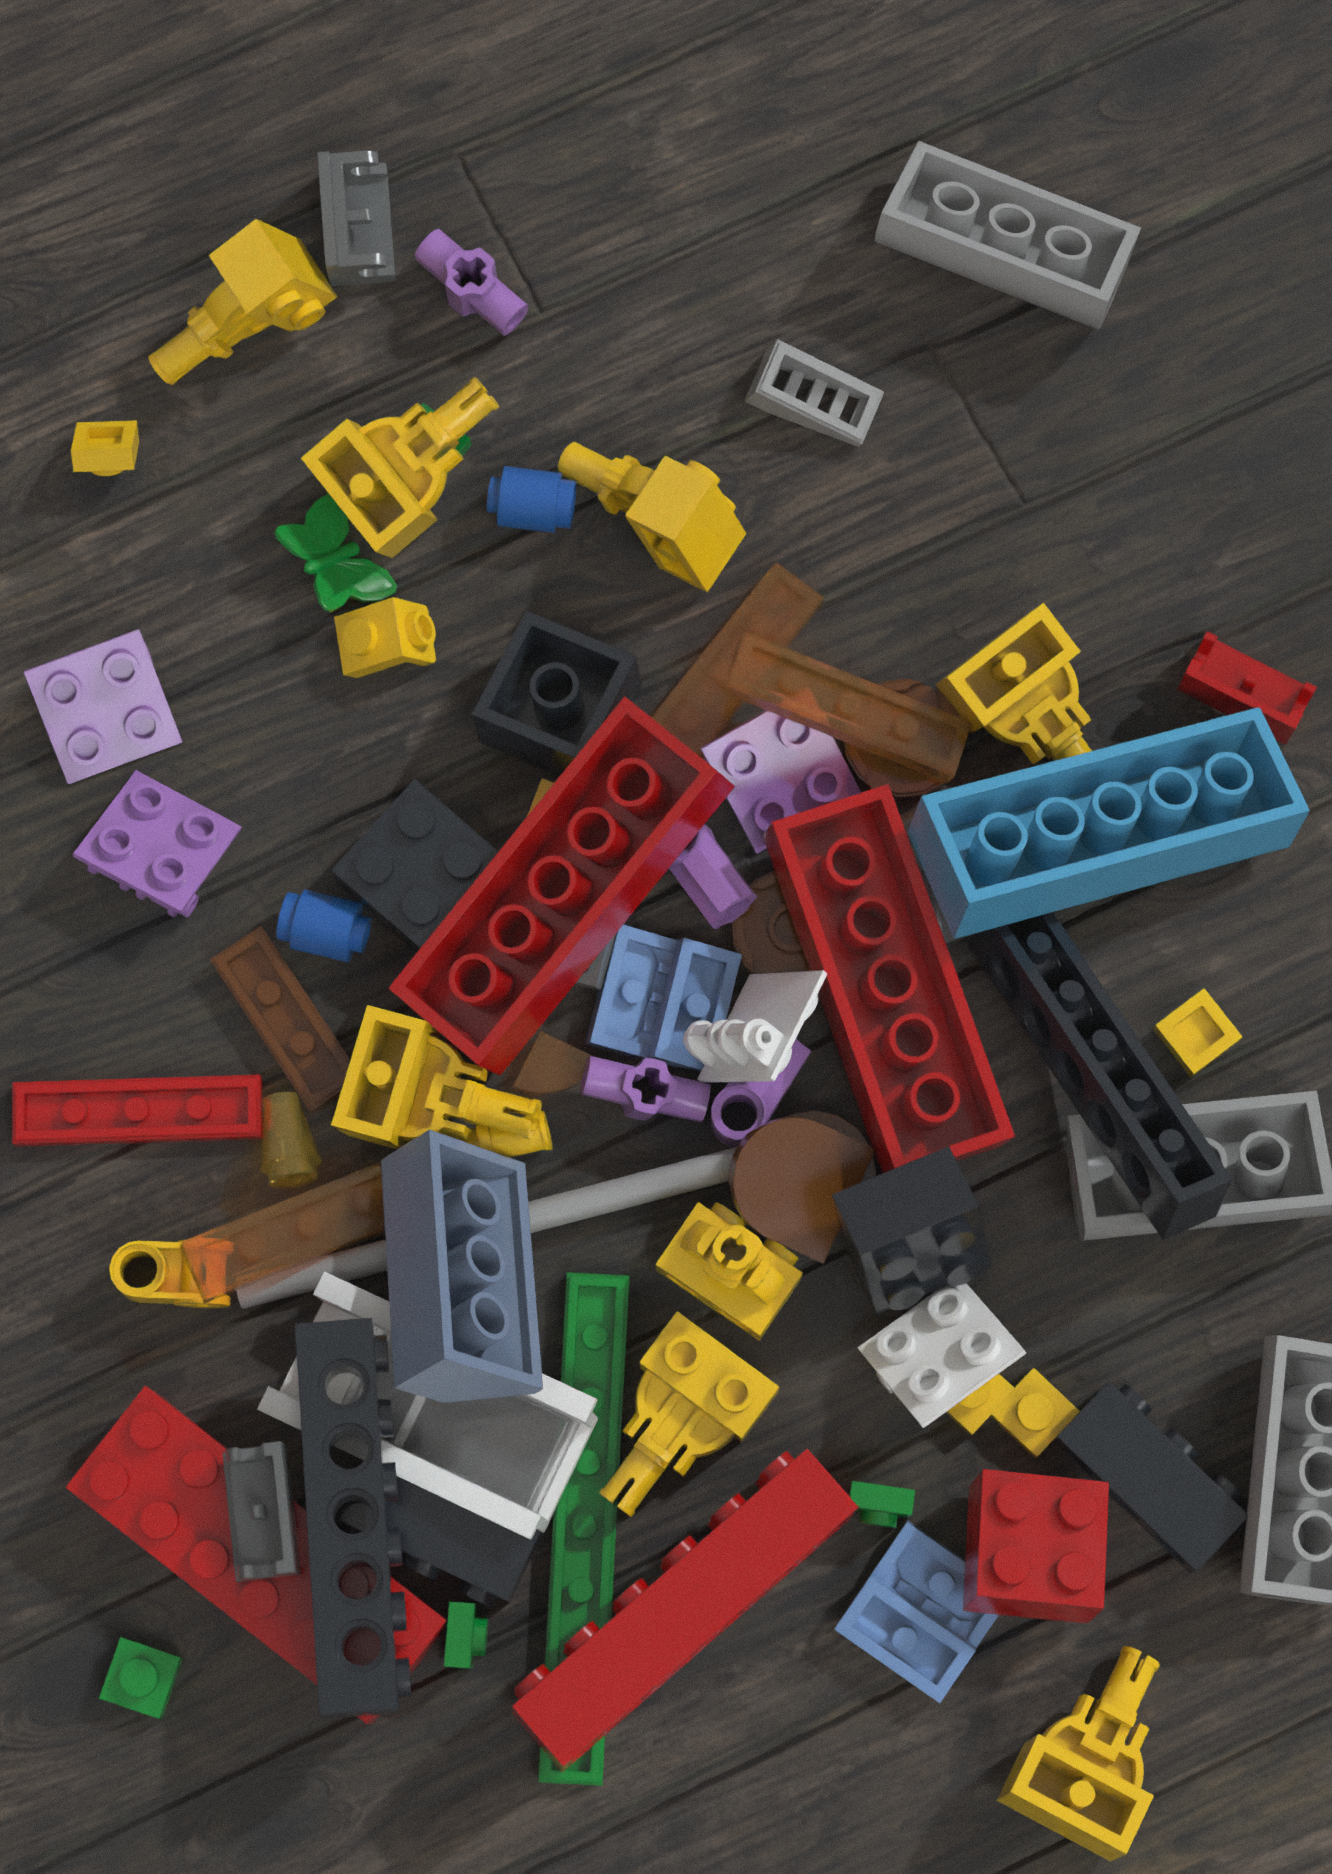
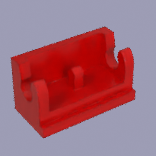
M1207 631L1177 690L1226 715L1260 707L1275 740L1286 745L1301 720L1303 712L1317 686L1307 681L1303 684L1218 641V636Z

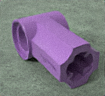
M705 824L695 835L690 846L682 851L669 867L670 871L714 929L735 921V919L749 910V906L757 898L754 891L716 842L711 829Z
M795 1039L791 1047L792 1055L789 1063L778 1074L775 1081L728 1082L725 1088L715 1097L711 1107V1127L715 1136L724 1145L732 1148L737 1147L747 1133L769 1121L811 1054V1050L800 1043L798 1039ZM743 1102L749 1104L754 1109L757 1119L751 1128L745 1131H734L723 1123L721 1119L722 1111L731 1103Z

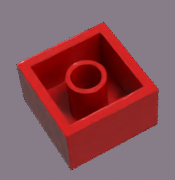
M983 1469L969 1486L963 1611L1086 1624L1104 1609L1109 1482Z

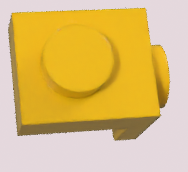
M392 597L334 617L342 671L345 676L360 678L405 662L421 666L436 662L434 649L435 626L425 605Z

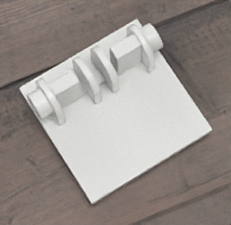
M821 970L750 974L727 1020H718L713 1024L708 1021L693 1022L683 1035L685 1048L692 1056L704 1064L698 1080L700 1082L775 1081L778 1074L784 1070L791 1059V1047L804 1021L813 1013L817 1006L818 993L827 973Z
M967 1283L958 1286L948 1285L938 1289L858 1347L861 1354L877 1372L876 1376L889 1394L894 1392L922 1428L929 1425L1026 1354L1021 1345Z

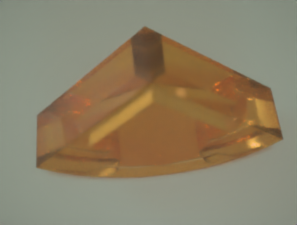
M541 1031L513 1086L514 1090L530 1095H545L567 1089L582 1080L586 1061L591 1055Z

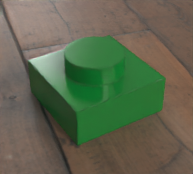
M857 1481L850 1483L849 1497L859 1507L856 1510L860 1511L859 1523L896 1528L898 1517L910 1518L912 1516L915 1490Z
M449 1602L444 1667L473 1669L474 1656L485 1657L488 1618L477 1617V1604Z
M120 1637L99 1699L162 1719L183 1657Z

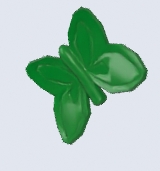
M330 494L315 501L305 515L304 525L286 524L278 526L274 531L277 540L291 554L307 561L303 569L307 574L315 576L313 587L318 602L325 611L332 612L341 608L349 597L360 602H380L394 595L397 584L386 569L368 559H349L359 554L360 548L357 543L350 542L340 547L349 532L348 517Z

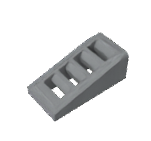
M777 339L766 350L746 395L745 402L775 416L860 447L863 444L884 391ZM780 369L790 373L782 391L773 387ZM803 378L812 381L804 402L795 398ZM826 387L835 390V393L825 413L817 408ZM848 396L859 400L848 424L840 420L839 417Z

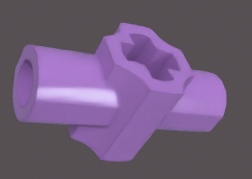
M436 229L417 248L414 254L415 260L445 285L448 304L463 317L478 313L503 336L512 332L525 317L528 305L497 279L495 260L480 247L464 251L444 232ZM481 277L482 285L479 287L471 283ZM463 278H466L468 281H471L470 283L466 284L463 288L461 287L460 280H462Z
M590 1056L585 1064L580 1095L621 1104L624 1116L632 1119L645 1121L657 1112L700 1123L703 1121L707 1111L711 1085L670 1075L666 1062L652 1058H644L635 1066ZM645 1076L650 1077L649 1087L658 1091V1096H654L646 1104L641 1102V1091L632 1088V1083L635 1084Z

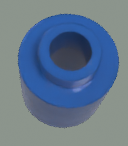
M504 466L502 478L491 477L487 513L497 514V526L548 533H555L556 528L571 529L577 481L562 479V473Z
M306 889L303 890L301 895L288 892L281 906L276 938L277 940L289 942L290 949L348 963L354 952L363 953L365 951L372 919L371 917L363 916L362 902Z

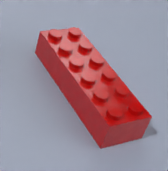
M624 696L388 989L477 1065L501 1076L735 786Z
M889 784L772 821L764 833L763 839L810 971L824 970L827 973L818 995L872 1147L875 1149L874 1153L882 1174L947 1146L950 1147L956 1161L1003 1146L1013 1139L1015 1135Z
M144 1386L66 1488L317 1685L306 1509L294 1500L301 1574L236 1582L223 1453L228 1448L157 1392ZM352 1566L340 1578V1591L348 1598L363 1599L369 1596L375 1589L377 1577L366 1566ZM391 1576L392 1592L405 1593L407 1631L395 1632L396 1658L409 1657L411 1675L447 1628L448 1620ZM359 1630L352 1633L344 1644L345 1658L352 1664L360 1666L372 1663L378 1657L381 1650L379 1637L367 1630ZM379 1715L358 1716L366 1724H373L379 1717Z
M808 1448L796 1459L788 1451L780 1455L759 1474V1479L755 1484L760 1490L747 1501L740 1493L732 1497L710 1517L711 1521L707 1525L712 1532L699 1543L691 1535L685 1538L661 1560L663 1563L659 1567L664 1572L661 1577L650 1586L642 1578L637 1580L612 1603L614 1606L611 1609L616 1614L614 1618L601 1629L593 1620L589 1622L563 1646L565 1648L563 1652L568 1657L552 1672L544 1664L540 1665L514 1688V1694L519 1701L512 1706V1714L562 1773L851 1519L859 1507Z

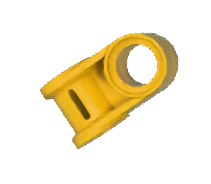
M139 1240L128 1242L121 1246L112 1257L109 1267L111 1280L120 1293L131 1301L174 1304L176 1306L192 1308L230 1307V1296L224 1294L226 1256L233 1253V1244L230 1242L215 1240H180L177 1242ZM146 1256L155 1260L157 1273L151 1284L142 1288H134L126 1284L124 1271L132 1259ZM206 1261L205 1283L204 1286L201 1287L202 1263Z

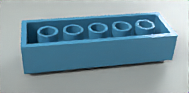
M1260 707L921 796L907 834L953 938L956 939L1288 848L1291 846L1310 810Z

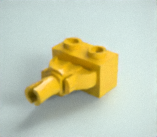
M255 219L209 255L225 281L209 295L203 307L194 306L188 311L190 317H188L187 323L189 326L149 355L148 358L162 380L173 385L209 356L228 358L233 354L231 347L242 339L250 337L270 325H275L290 332L304 330L312 326L324 316V307L338 296L299 238Z
M476 377L469 380L470 382L434 412L430 411L427 413L420 404L416 403L401 417H384L364 426L346 419L301 457L375 552L393 558L438 520L430 509L442 495L447 473L464 460L460 452L455 450L457 448L456 445L459 444L458 439L491 411L499 408L496 400L487 394L488 390Z
M577 442L569 444L560 456L558 471L562 473V476L569 480L577 481V484L597 493L599 501L607 512L616 515L619 510L625 512V517L660 569L707 593L746 535L745 530L734 514L735 504L723 495L718 487L720 482L718 476L696 461L690 460L685 466L664 456L656 470L642 466L632 456L625 455L623 459L616 457L610 460Z
M1044 603L1028 612L935 684L955 707L961 719L972 733L984 727L996 739L1010 745L1019 746L1032 764L1045 756L1056 761L1092 751L1082 738L1083 733L1080 731V727L1085 726L1092 719L1078 702V681L1069 663L1081 651Z
M367 1005L331 1125L347 1136L397 1150L427 1130L468 1140L472 1130L466 1125L448 1121L449 1118L461 1120L472 1125L481 1124L531 1139L537 1125L533 1124L531 1120L510 1115V1113L513 1112L539 1119L542 1103L538 1099L524 1098L487 1088L485 1085L475 1081L461 1079L464 1076L486 1082L488 1071L481 1066L466 1063L452 1045L440 1039L441 1033L427 1021Z
M698 1202L657 1261L656 1271L760 1341L802 1278V1272L793 1267L798 1257L783 1245L768 1238L762 1244L758 1236L745 1228L746 1224L743 1220L725 1206L716 1202L711 1210Z
M678 1311L639 1362L640 1369L644 1373L636 1391V1413L623 1429V1432L633 1439L646 1421H649L650 1425L639 1437L634 1448L606 1486L598 1492L613 1504L629 1481L634 1480V1484L617 1505L621 1511L630 1517L634 1515L635 1509L663 1471L671 1464L682 1447L686 1451L673 1467V1470L684 1476L697 1458L719 1451L733 1438L742 1443L779 1391L778 1385Z
M1129 1646L1122 1647L1120 1657L1101 1697L1096 1700L1095 1705L1091 1708L1087 1722L1085 1723V1718L1095 1698L1083 1694L1079 1696L1071 1715L1056 1721L1042 1735L1037 1734L1024 1743L997 1799L998 1802L1110 1862L1127 1854L1154 1795L1141 1789L1144 1766L1140 1748L1149 1728L1142 1723L1134 1727L1133 1725L1137 1719L1136 1711L1160 1664L1157 1660L1147 1655L1144 1660L1141 1659L1130 1680V1676L1142 1652ZM1133 1727L1132 1732H1131V1734H1130V1736H1129V1738H1128V1740H1127V1742H1126V1744H1125V1739H1126V1737H1127V1735H1128L1130 1729Z

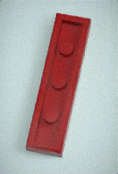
M261 1075L12 1082V1144L16 1147L263 1139Z

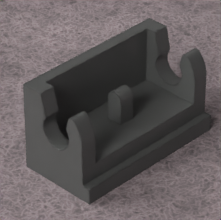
M374 151L317 152L325 265L330 285L343 286L396 281L387 164L379 163L378 153Z
M278 1441L263 1443L260 1447L240 1449L234 1447L226 1449L225 1453H223L236 1582L300 1575L301 1566L288 1446Z

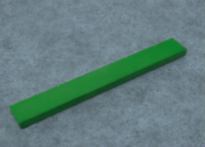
M567 1272L561 1382L598 1400L592 1411L598 1417V1420L553 1513L545 1666L550 1672L568 1658L563 1652L565 1649L563 1646L577 1632L592 1620L601 1629L611 1620L618 1498L612 1504L598 1492L606 1486L620 1466L629 1276ZM560 1417L558 1424V1440L567 1423L566 1420ZM605 1736L563 1773L540 1747L539 1782L602 1786Z

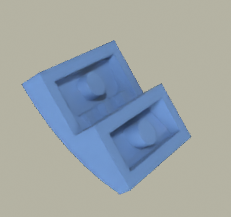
M622 925L615 937L602 991L598 990L585 1045L642 1060L644 1058H652L666 1062L668 1066L701 1072L704 1064L692 1056L685 1048L683 1035L693 1022L708 1021L713 1024L718 1020H726L742 954L687 938L674 940Z
M908 1520L834 1630L941 1703L998 1615L963 1611L965 1559Z

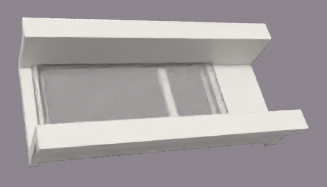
M324 1272L313 1293L323 1302L313 1322L372 1318L374 1335L387 1334L389 1373L377 1374L379 1399L391 1398L394 1436L381 1437L383 1463L395 1462L398 1477L532 1540L536 1529L544 1533L598 1420V1417L592 1412L598 1400L545 1374H542L543 1390L529 1395L443 1403L394 1388L389 1301ZM296 1356L280 1391L268 1386L257 1410L301 1430ZM350 1373L339 1374L330 1381L327 1395L338 1404H350L360 1397L364 1384L356 1375ZM345 1437L334 1445L362 1460H365L367 1457L368 1447L359 1438Z

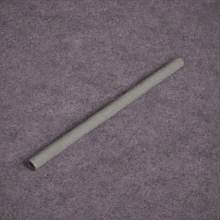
M737 1147L529 1201L530 1231L534 1233L728 1182L730 1162ZM386 1239L236 1278L235 1286L242 1309L313 1291L316 1289L324 1272L346 1282L387 1271Z

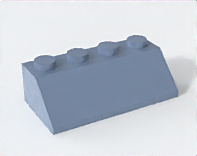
M427 1130L381 1160L394 1388L443 1403L535 1394L543 1390L525 1163L447 1135Z

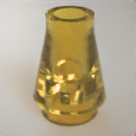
M279 1092L266 1096L262 1100L264 1120L260 1171L267 1175L269 1186L274 1188H294L314 1182L318 1178L317 1167L322 1163V1159L302 1111L299 1094L295 1092Z

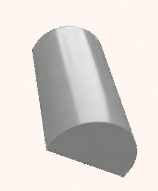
M918 141L881 213L875 234V242L1099 330L1119 287L1141 228Z
M1317 1091L1182 1104L1233 1179L1217 1216L1188 1230L1332 1215V1169ZM1080 1115L1068 1116L1067 1155L1075 1219L1081 1240L1157 1233Z
M1280 1335L1264 1337L1239 1593L1285 1601L1332 1606V1344Z

